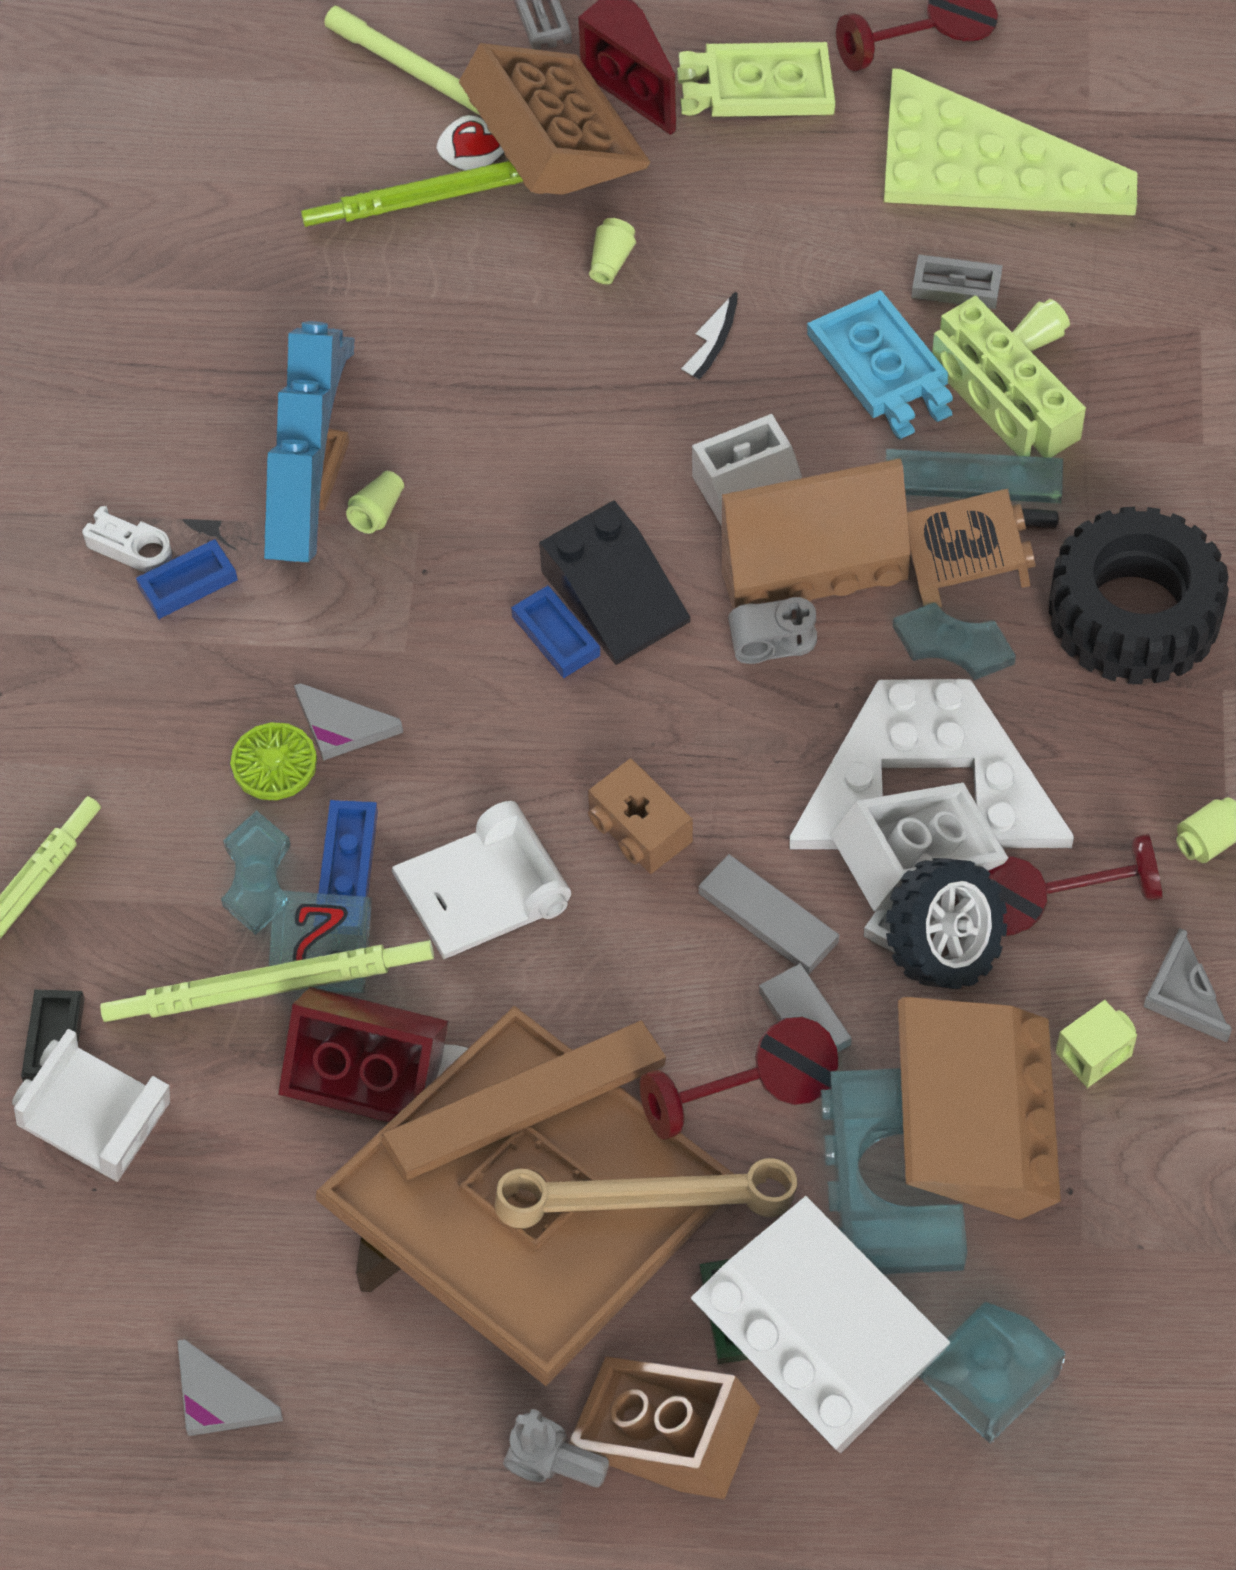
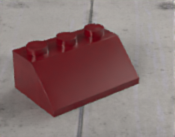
M309 987L292 1004L278 1095L390 1122L437 1078L442 1062L448 1021Z

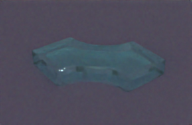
M936 603L928 604L893 618V628L912 661L924 658L948 660L966 670L973 680L1015 664L1016 655L997 623L993 620L982 623L963 622L947 615Z
M257 810L223 840L227 853L235 862L236 870L230 889L221 898L223 907L255 935L290 904L288 896L277 882V870L281 859L291 846L289 837Z

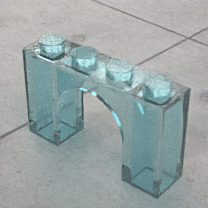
M901 1068L831 1071L829 1090H821L822 1120L831 1119L832 1135H824L825 1164L835 1165L836 1181L827 1182L829 1212L838 1211V1229L883 1274L964 1271L967 1243L963 1204L900 1206L892 1204L874 1194L865 1184L859 1171V1161L870 1146L888 1136L904 1134Z

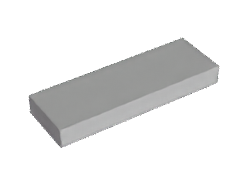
M730 854L698 886L699 894L790 962L795 965L801 963L808 975L839 943V934Z

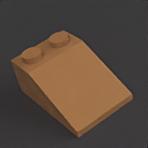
M605 1356L569 1444L607 1458L609 1466L679 1492L725 1499L760 1406L735 1375Z

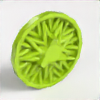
M270 722L256 726L240 737L232 750L230 765L235 782L245 793L262 800H280L294 796L308 785L316 771L317 754L313 741L302 729L288 723Z

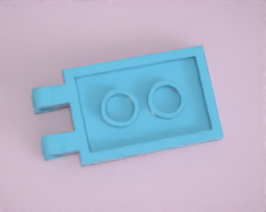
M882 290L807 323V335L872 418L885 414L893 433L898 439L915 433L914 427L909 422V420L915 418V413L907 403L921 396L926 403L931 417L936 422L952 416V411L946 404L953 401L952 394L945 387L948 384V372Z

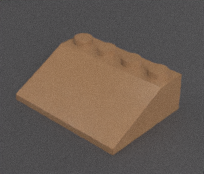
M486 43L478 45L459 80V84L530 192L564 195L647 169L650 160L576 54Z
M901 458L722 494L721 572L732 609L745 604H762L786 600L792 597H801L811 601L831 595L845 596L856 590L875 586L889 587L900 581L908 580L910 543L904 472Z
M915 997L899 999L898 1015L906 1184L1017 1220H1021L1061 1202L1049 1020L1010 1005Z

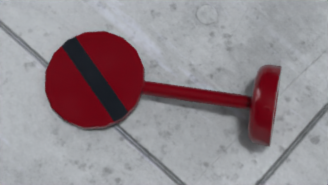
M929 0L926 12L928 19L872 32L868 22L862 15L849 13L841 16L837 22L836 43L843 63L849 70L856 72L871 65L874 59L875 42L933 27L951 39L965 42L979 41L990 36L996 28L998 12L991 0Z
M1143 834L1133 839L1132 854L1134 865L1046 883L1041 872L1030 862L1014 856H1008L1004 864L988 870L990 873L988 878L997 881L1001 889L999 893L1000 900H1004L1007 913L1003 914V923H1007L1006 935H1015L1032 927L1041 918L1046 908L1047 894L1137 876L1141 893L1146 900L1163 899L1150 835Z
M805 1017L783 1018L771 1025L759 1040L755 1054V1068L678 1092L672 1079L660 1070L650 1071L641 1075L640 1096L644 1112L652 1130L663 1140L672 1138L680 1134L684 1126L683 1104L758 1079L763 1088L778 1101L791 1105L808 1104L822 1097L834 1083L839 1066L837 1047L831 1034L817 1021Z

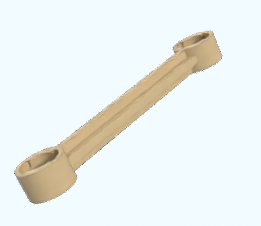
M774 1158L757 1161L751 1166L748 1174L545 1182L534 1171L515 1169L504 1174L498 1182L495 1211L502 1222L514 1228H528L535 1225L541 1220L544 1212L747 1204L758 1215L776 1217L784 1214L790 1208L797 1187V1177L794 1170L787 1163ZM766 1178H770L780 1182L785 1187L786 1192L780 1197H768L761 1194L756 1189V1186L766 1183ZM519 1189H524L533 1193L539 1202L529 1208H517L506 1200L509 1196L518 1193Z

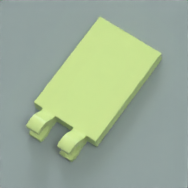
M827 42L706 44L705 53H695L692 51L679 53L680 67L677 68L678 83L682 84L683 98L680 99L683 115H696L710 107L712 117L834 115L835 97ZM703 77L708 79V84L696 83Z

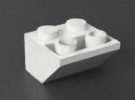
M772 414L692 445V477L721 526L722 494L802 478L792 445Z

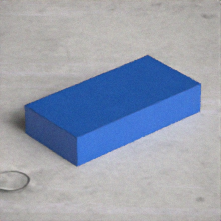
M215 539L136 578L139 590L158 619L238 580L236 570Z
M549 585L511 607L512 618L563 678L600 656L599 644Z

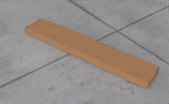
M641 1020L383 1133L382 1144L406 1182L635 1080L647 1072L665 1066L666 1056Z

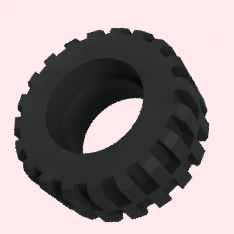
M1135 506L1122 507L1117 514H1112L1111 510L1095 515L1093 524L1089 520L1080 524L1074 529V535L1067 537L1060 547L1059 557L1055 561L1049 596V614L1052 616L1051 627L1054 635L1059 639L1062 638L1061 647L1071 657L1078 655L1080 657L1079 665L1088 671L1100 670L1103 672V678L1116 681V677L1128 679V684H1142L1143 679L1151 678L1153 683H1159L1169 680L1170 673L1172 672L1176 676H1181L1190 671L1193 663L1201 662L1209 654L1211 644L1216 642L1229 592V587L1227 586L1229 578L1227 566L1220 561L1222 554L1216 544L1212 541L1209 543L1205 542L1207 534L1196 525L1192 528L1185 525L1186 519L1172 513L1171 517L1160 514L1161 509L1147 507V511H1136ZM1122 577L1144 578L1163 586L1172 594L1177 604L1158 613H1132L1113 605L1102 595L1098 588L1111 580Z

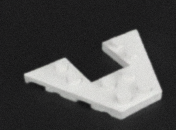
M970 679L878 680L791 833L789 845L790 849H838L830 833L855 801L883 796L882 768H973L975 803L1002 848H1072L1074 837Z

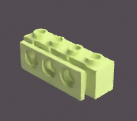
M976 295L941 316L940 330L934 333L932 353L948 372V383L1022 461L1030 457L1031 446L1048 460L1081 440L1086 407Z

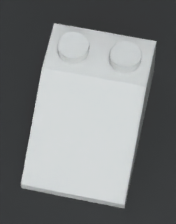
M964 783L855 801L830 833L874 912L892 908L894 901L890 900L893 890L900 888L902 885L901 877L908 870H916L915 865L921 861H933L932 858L967 860L974 862L975 866H981L990 870L1004 864L1008 859V856Z

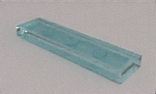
M886 450V461L901 458L905 495L970 498L1008 488L1011 501L1061 503L1063 458Z

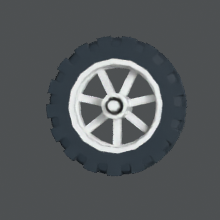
M932 858L933 861L924 860L915 865L916 870H908L901 877L902 885L900 888L893 890L890 898L894 902L892 910H887L886 923H890V933H886L888 946L893 947L895 951L892 955L893 960L897 966L905 968L903 973L909 979L919 981V984L949 989H962L961 985L972 986L979 982L978 977L980 975L986 976L992 970L991 962L994 958H999L1003 949L1000 942L1002 936L1006 937L1007 923H1003V914L1007 913L1005 901L1000 900L999 897L1001 892L1000 886L997 881L988 878L990 873L987 869L975 866V863L972 861ZM955 894L958 896L959 901H960L956 906H955ZM942 895V897H941V907H940V906L937 904V900H938L939 897ZM930 934H935L933 941L931 940ZM945 944H947L949 954L943 958L941 954Z

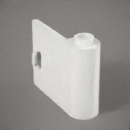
M514 801L501 802L484 812L477 822L476 833L392 867L393 875L443 960L538 919L554 918L566 909L567 902L571 897L570 888L520 807ZM437 898L440 899L441 903L443 904L444 908L446 909L445 911H444L443 907L441 906V904H440V902L438 901Z

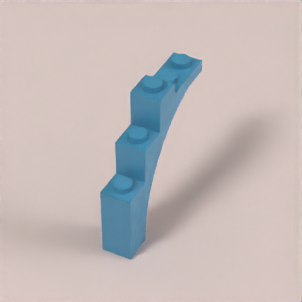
M302 322L301 328L294 329L288 335L287 386L278 392L277 444L268 452L264 559L309 562L317 554L321 481L329 423L341 373L346 360L354 355L355 338L343 337V330L329 329L328 323Z

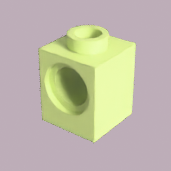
M1103 1000L1060 1031L1056 1054L1088 1088L1132 1056L1137 1038L1136 1030L1132 1021L1124 1012L1120 1010L1115 1011L1106 1000Z

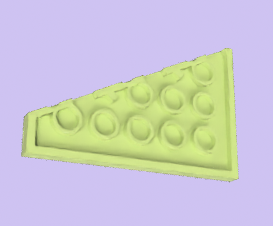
M892 68L884 202L1135 216L1137 207V172L902 69Z

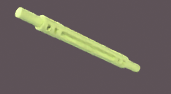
M86 797L60 829L54 828L47 839L1 893L0 939L77 846L75 840L101 809L100 804L96 800Z
M431 940L386 949L381 944L147 989L146 995L101 1003V1015L104 1022L150 1014L152 1018L384 974L388 973V968L434 959Z

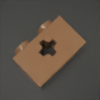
M631 758L588 790V816L592 824L603 834L609 832L619 842V848L626 859L634 865L640 863L650 874L693 842V819Z

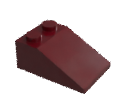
M598 0L578 17L581 62L599 87L672 135L676 131V74L643 10L633 0Z

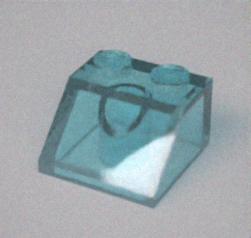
M984 1302L947 1338L951 1344L918 1377L985 1440L991 1443L1060 1375L1066 1352L1027 1317Z

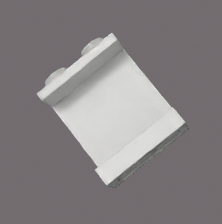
M67 1029L59 1042L54 1039L45 1049L39 1063L42 1068L33 1081L26 1079L17 1090L12 1102L15 1106L16 1124L118 1182L169 1105L170 1088L167 1083L154 1076L151 1077L147 1085H144L78 1048L77 1033Z

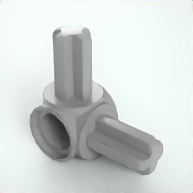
M531 1409L530 1413L517 1416L515 1426L510 1434V1447L503 1461V1465L509 1471L530 1481L545 1482L547 1478L552 1479L554 1474L558 1473L595 1488L602 1485L609 1469L607 1458L566 1443L567 1435L564 1429L552 1420L542 1417L541 1412L535 1409Z

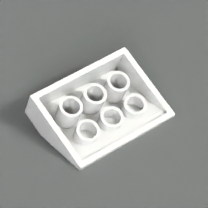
M807 1196L802 1198L728 1260L691 1297L704 1313L839 1453H842L951 1344Z

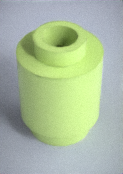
M1229 797L1221 801L1215 799L1178 824L1176 842L1181 852L1188 859H1196L1201 863H1207L1236 843L1235 800Z

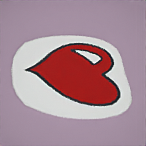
M473 115L463 116L451 123L440 136L436 147L444 160L462 170L490 165L504 153L494 135L487 129L484 120Z

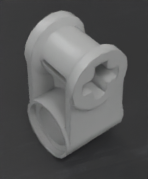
M792 597L786 600L762 604L741 605L733 609L728 616L735 657L741 663L757 664L770 659L801 656L813 650L817 643V631L814 626L816 623V609L810 601L801 597ZM793 609L796 610V618L792 619ZM797 635H801L800 644H797Z

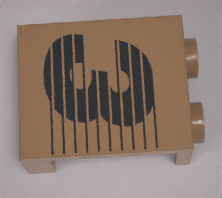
M1008 488L907 512L910 551L924 611L942 607L938 588L1017 570L1021 587L1031 586L1028 568L1036 567L1030 540L1021 542L1019 532L1026 530L1021 504H1011Z

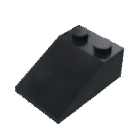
M615 500L539 542L541 571L615 665L691 622L690 615L641 532Z

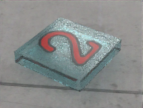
M275 890L269 966L367 948L369 943L372 897ZM366 977L315 986L313 988L326 991L365 993Z

